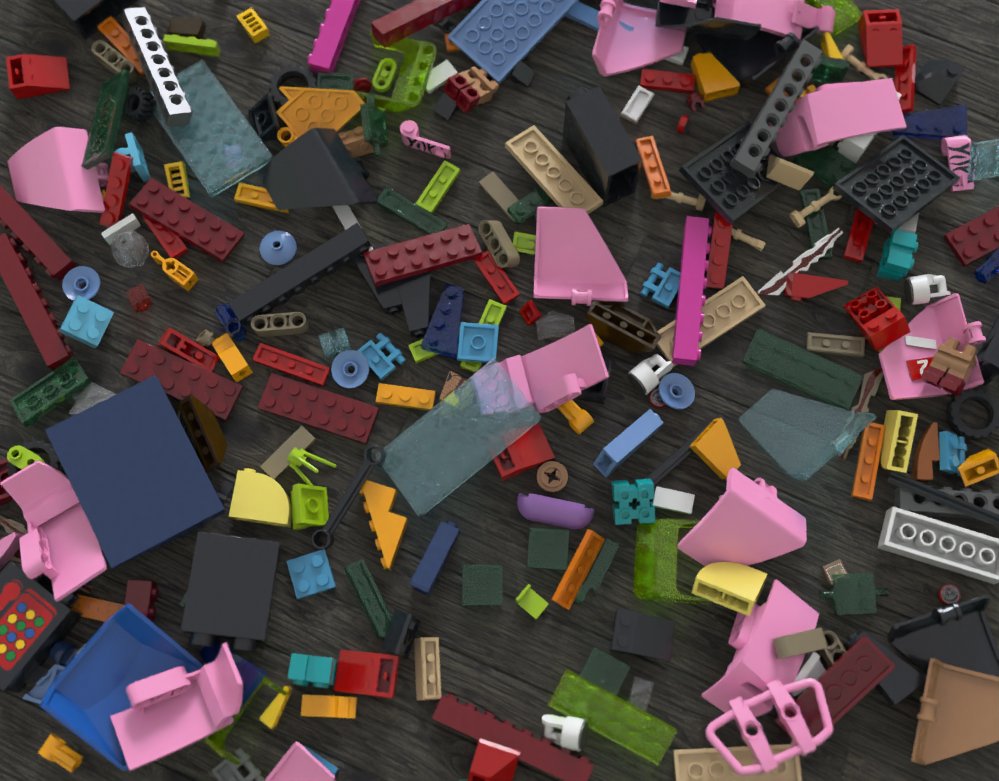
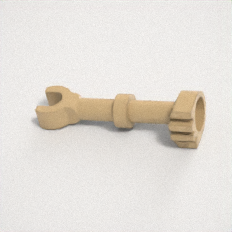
M850 44L842 51L843 60L856 67L859 73H864L871 80L888 79L885 74L873 72L870 68L866 67L865 62H860L852 56L851 53L854 49Z
M830 188L827 195L817 201H812L805 209L800 212L796 210L791 212L790 218L795 226L799 228L806 223L804 217L812 212L819 211L820 207L831 200H839L842 196H835L833 194L834 189Z
M671 192V196L663 197L675 200L679 204L682 202L694 205L698 211L703 210L706 200L701 194L696 199L685 196L681 192L679 194Z
M732 228L731 236H733V239L744 241L759 251L763 250L765 242L742 233L740 229Z

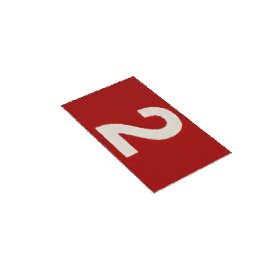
M933 357L906 361L912 381L922 379L921 375L924 370L928 369Z

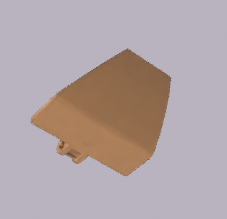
M930 658L924 695L920 698V702H922L920 714H917L919 721L911 762L924 766L999 742V677L944 664L938 659Z

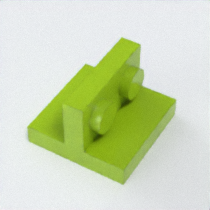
M305 484L292 485L293 529L301 530L311 526L324 527L329 519L327 487Z

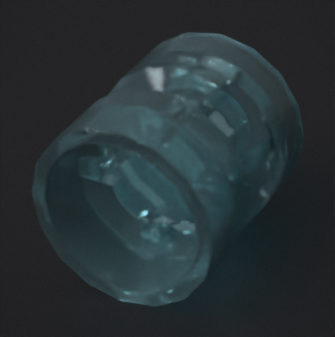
M344 327L334 330L333 334L327 332L318 335L326 358L335 356L337 352L341 353L351 350Z

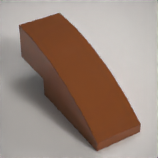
M933 422L926 428L919 440L913 458L911 479L924 484L933 480L932 465L940 461L937 422Z

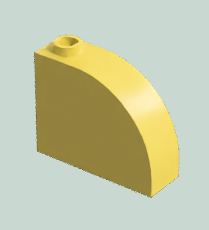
M899 410L886 411L885 431L880 453L881 465L884 469L907 473L918 414Z
M244 468V471L238 470L229 517L232 520L290 528L292 505L287 493L280 484L267 475L256 473L254 469Z
M735 562L712 563L700 570L695 579L692 593L750 616L764 587L767 573Z

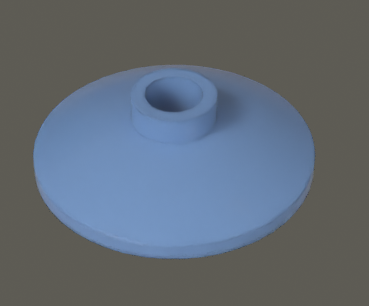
M274 231L267 234L260 244L262 258L268 264L274 266L289 263L297 251L295 239L285 231ZM275 244H280L278 248L274 247Z
M79 266L73 268L63 279V291L73 301L78 295L90 300L100 289V277L90 267ZM86 284V287L81 289V286Z
M343 351L335 357L332 363V376L342 387H358L365 382L369 375V363L366 357L358 351ZM354 366L355 371L350 373L349 368Z
M670 373L665 375L659 383L660 397L668 406L674 409H684L694 401V387L691 381L684 375Z

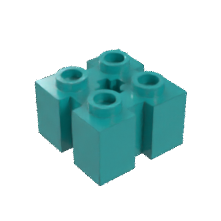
M899 229L891 233L890 238L884 243L882 259L877 272L878 277L899 282L902 277H906L908 270H911L915 260L912 259V253H915L918 248V242H916L917 234Z
M635 479V484L631 485L627 480L611 481L612 497L614 501H617V504H612L615 525L631 524V519H637L639 523L655 522V507L652 502H649V499H654V483L651 479ZM635 498L637 502L631 505L629 502H632V499Z
M292 653L288 679H292L293 684L308 686L309 682L314 683L313 686L328 689L329 685L335 684L338 661L333 658Z

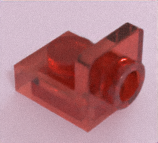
M142 283L126 291L131 302L130 304L136 312L145 311L149 306L153 305Z

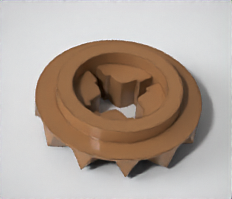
M546 462L537 471L538 484L545 491L554 493L561 490L567 483V470L559 462ZM556 470L555 477L558 480H553L549 484V477L546 474L551 475Z

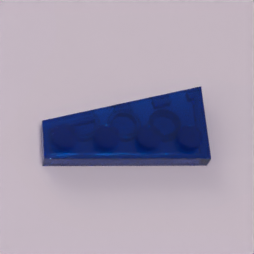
M967 105L903 114L907 127L905 129L893 130V135L939 139L967 136Z
M446 283L421 343L422 350L457 358L464 287Z
M215 639L214 647H204L199 655L206 664L216 660L222 643ZM229 648L243 683L241 706H244L267 672L256 667L254 663L247 661L243 656Z

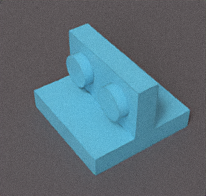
M132 132L125 134L128 147L119 148L111 152V157L115 152L132 157L131 172L137 171L143 182H147L150 180V175L142 148Z

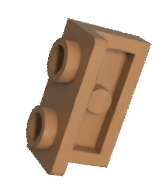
M367 126L356 127L354 130L338 133L352 158L375 151Z

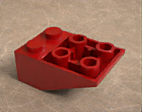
M899 9L863 11L858 28L866 67L902 66V22Z
M30 54L6 57L9 89L17 99L71 90L66 57Z
M877 286L844 305L845 310L876 351L911 332L905 316Z
M539 423L502 434L486 442V448L502 482L555 458Z
M340 650L334 691L395 699L400 657L379 653Z

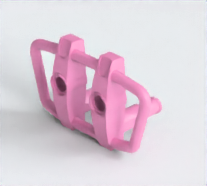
M807 678L783 686L779 679L766 685V692L747 701H743L740 696L729 701L730 711L707 726V739L735 772L742 776L762 774V772L766 774L771 770L777 769L778 764L790 758L798 757L799 754L805 756L810 752H814L816 746L822 744L833 733V725L824 691L817 680ZM807 687L814 689L824 725V730L816 737H811L800 713V708L795 704L789 693ZM770 699L776 708L781 723L784 724L792 738L790 749L773 756L761 725L749 710ZM785 710H791V711H793L794 714H795V717H794V718H788V717H786L785 714H784V711H785ZM735 719L742 739L746 742L754 756L753 765L742 767L715 736L714 732L716 729ZM749 727L754 728L757 731V735H748L746 729Z

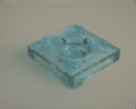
M999 139L972 143L967 179L975 181L999 176Z

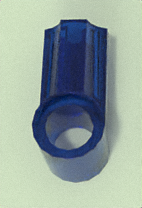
M999 249L987 258V261L974 272L975 278L979 282L986 284L999 272Z
M225 303L217 306L214 313L227 334L233 340H242L246 336V328L238 320L230 305ZM239 327L236 332H232L234 328Z

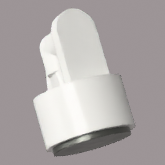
M926 274L907 277L904 283L906 300L910 305L929 303L930 298L951 295L950 291H947L946 279L943 275ZM937 284L938 293L930 294L929 285Z
M655 354L643 360L629 371L628 379L640 393L647 395L659 385V380L673 368L674 364L671 361H665L659 354ZM657 364L660 368L653 372L651 368Z
M550 714L542 716V723L545 725L544 737L568 749L581 751L584 748L589 730L587 720L572 716L564 718ZM554 727L562 729V733L554 731Z

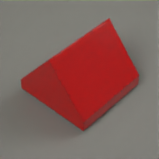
M529 300L519 310L528 326L543 319L532 300Z

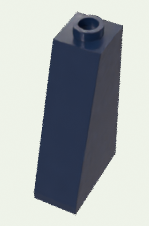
M441 521L411 579L410 586L413 590L431 597L460 534V530L457 528L458 525L450 521L444 523Z

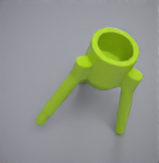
M296 447L286 459L290 462L289 466L297 472L305 483L312 486L314 485L297 467L305 465L310 470L318 473L319 470L306 461L307 457L333 468L337 466L330 461L306 452L302 448L298 450Z

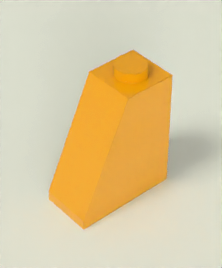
M699 53L693 56L691 69L693 74H695L699 93L703 95L701 98L703 102L737 95L740 87L739 82L711 53Z
M722 418L714 419L689 446L721 479H727L728 472L732 467L737 470L741 465Z

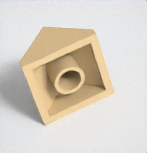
M770 154L766 176L769 179L800 190L814 174L811 170Z

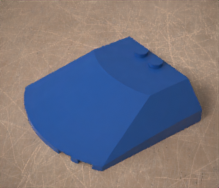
M128 603L109 617L52 682L39 705L124 771L129 768L110 716L132 708L126 687L134 682L176 667H185L187 674L200 670L203 665Z

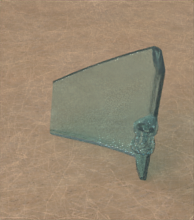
M771 389L740 416L738 421L791 478L807 481L835 455L841 456L844 453V449L855 443L854 438L877 417L874 413L855 412Z

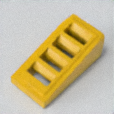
M252 8L237 16V19L255 44L270 35L268 28Z
M825 32L820 44L826 72L841 71L845 63L830 33Z
M180 161L165 164L168 187L173 191L184 190V193L180 195L190 198L185 163ZM180 170V173L172 174V171ZM181 176L182 178L180 180L173 181V178ZM183 183V186L174 188L175 184Z
M285 686L260 716V720L270 729H275L291 695L292 688L289 686Z

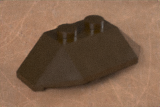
M594 300L585 314L598 336L629 353L651 352L661 338L660 333L657 332L656 327L649 318L619 302H599Z
M188 395L177 404V410H179L177 417L205 472L209 473L222 463L228 445L214 412L193 395Z

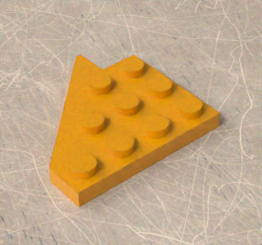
M281 86L279 89L289 101L276 113L299 138L312 128H330L338 132L367 105L354 90Z

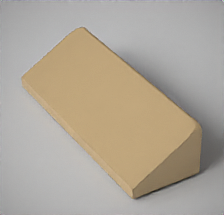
M439 637L414 639L417 701L441 699Z

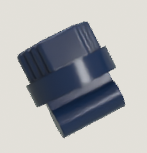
M59 641L51 648L49 658L60 666H67L73 660L78 650L68 642Z

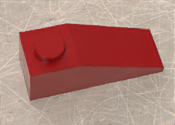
M788 273L784 295L791 296L790 300L802 301V298H811L848 284V281Z
M172 328L165 330L156 345L170 354L211 372L220 356Z

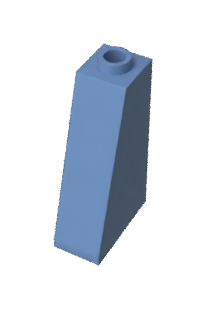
M649 409L604 447L593 465L607 478L653 436L664 422L658 414Z

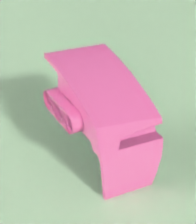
M892 78L819 86L815 92L806 94L795 101L794 109L785 116L788 118L786 123L777 130L779 135L775 142L778 151L784 157L818 150L828 146L830 142L905 129L907 126Z
M588 324L580 330L531 353L510 357L491 365L473 375L472 381L480 414L502 415L533 411L537 409L538 413L549 412L581 395L582 390L607 379L609 375L593 326Z
M36 461L1 482V486L21 507L23 517L28 525V533L19 539L23 571L29 579H34L43 573L49 577L52 582L56 602L107 570L102 548L65 474L48 464Z
M777 579L774 580L766 603L761 606L755 604L750 616L737 613L729 638V644L736 648L733 661L728 666L725 675L712 687L703 692L702 697L724 713L730 711L729 701L739 696L743 701H747L766 692V685L779 679L783 686L793 683L806 653L778 660L772 639L815 629L819 613ZM770 699L749 710L754 717H758L771 711L774 704Z
M227 643L222 644L216 660L204 665L200 670L187 674L185 667L180 666L134 682L126 687L132 708L114 714L110 718L129 771L176 752L233 722L232 716L239 713L242 704L243 683Z

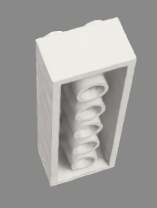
M896 507L886 511L877 548L988 583H999V539Z

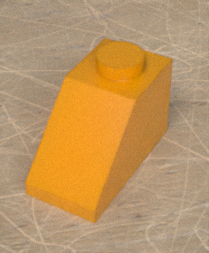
M986 449L969 456L958 467L964 486H969L998 474L999 459L997 454L990 449Z

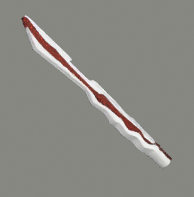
M837 228L833 233L817 241L814 244L815 247L805 251L796 258L790 269L784 274L780 271L758 293L779 296L786 287L788 273L807 271L811 263L818 262V258L825 256L826 251L833 247L834 241L843 234V231Z

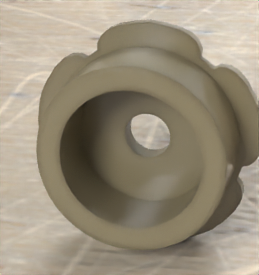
M205 329L199 334L196 341L201 346H209L214 340L212 337L213 332Z

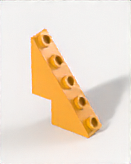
M366 480L360 490V494L365 495L366 502H363L366 513H370L372 520L369 521L371 530L377 533L378 539H375L378 551L382 550L384 556L380 558L383 568H388L391 571L408 519L391 513L398 494L396 489Z

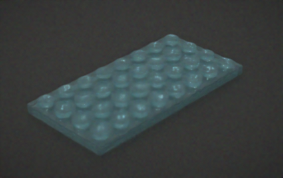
M203 59L175 75L176 79L180 81L182 92L186 94L188 106L192 108L193 115L190 117L189 125L168 127L157 101L153 105L156 107L155 110H152L155 117L211 198L265 166L273 159L272 154Z
M493 358L383 448L386 452V460L381 465L416 514L422 517L543 418L500 363ZM380 452L375 455L378 461L381 457Z

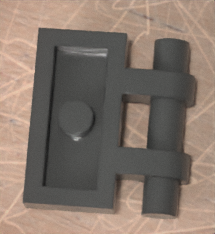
M242 748L234 752L238 757L237 761L233 762L230 757H227L211 770L218 781L265 780L261 775V770L254 766L250 760V755L248 753L245 754ZM242 765L249 772L247 777H244L238 769Z

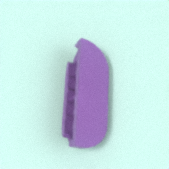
M519 493L517 497L518 510L526 519L573 530L586 527L591 522L595 511L593 508H585L583 504L529 493L527 496Z

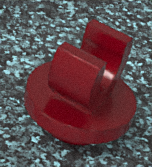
M366 76L358 80L354 79V90L357 94L365 95L371 91L372 85Z
M695 92L687 96L688 99L685 102L686 104L690 103L689 109L692 112L696 111V102L700 108L704 107V102L700 99L703 97L702 94Z

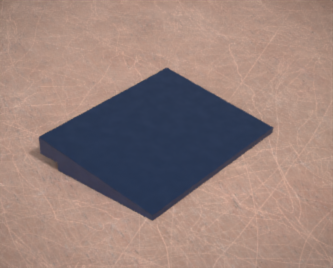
M156 375L45 430L111 569L207 525L206 522L225 514V509Z

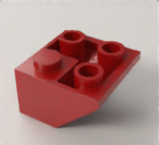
M480 739L468 781H512L520 752Z

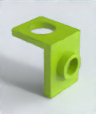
M529 584L515 600L519 606L535 619L549 605L531 589Z

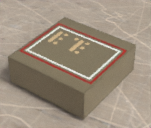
M841 559L821 567L829 585L849 577Z

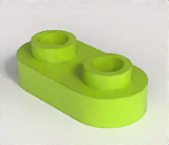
M385 58L378 65L372 80L373 87L377 92L384 93L391 87L397 72V65L393 59Z
M14 446L7 453L8 461L21 470L28 467L33 461L45 463L40 456L23 446Z

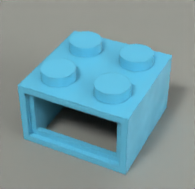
M78 295L59 332L92 348H96L114 312Z

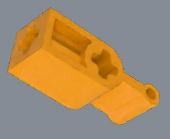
M152 251L151 256L157 264L162 265L166 275L189 292L199 280L196 274L174 258L165 260L157 251Z
M225 333L211 343L236 383L253 373L228 333Z
M302 695L301 716L356 718L357 697Z

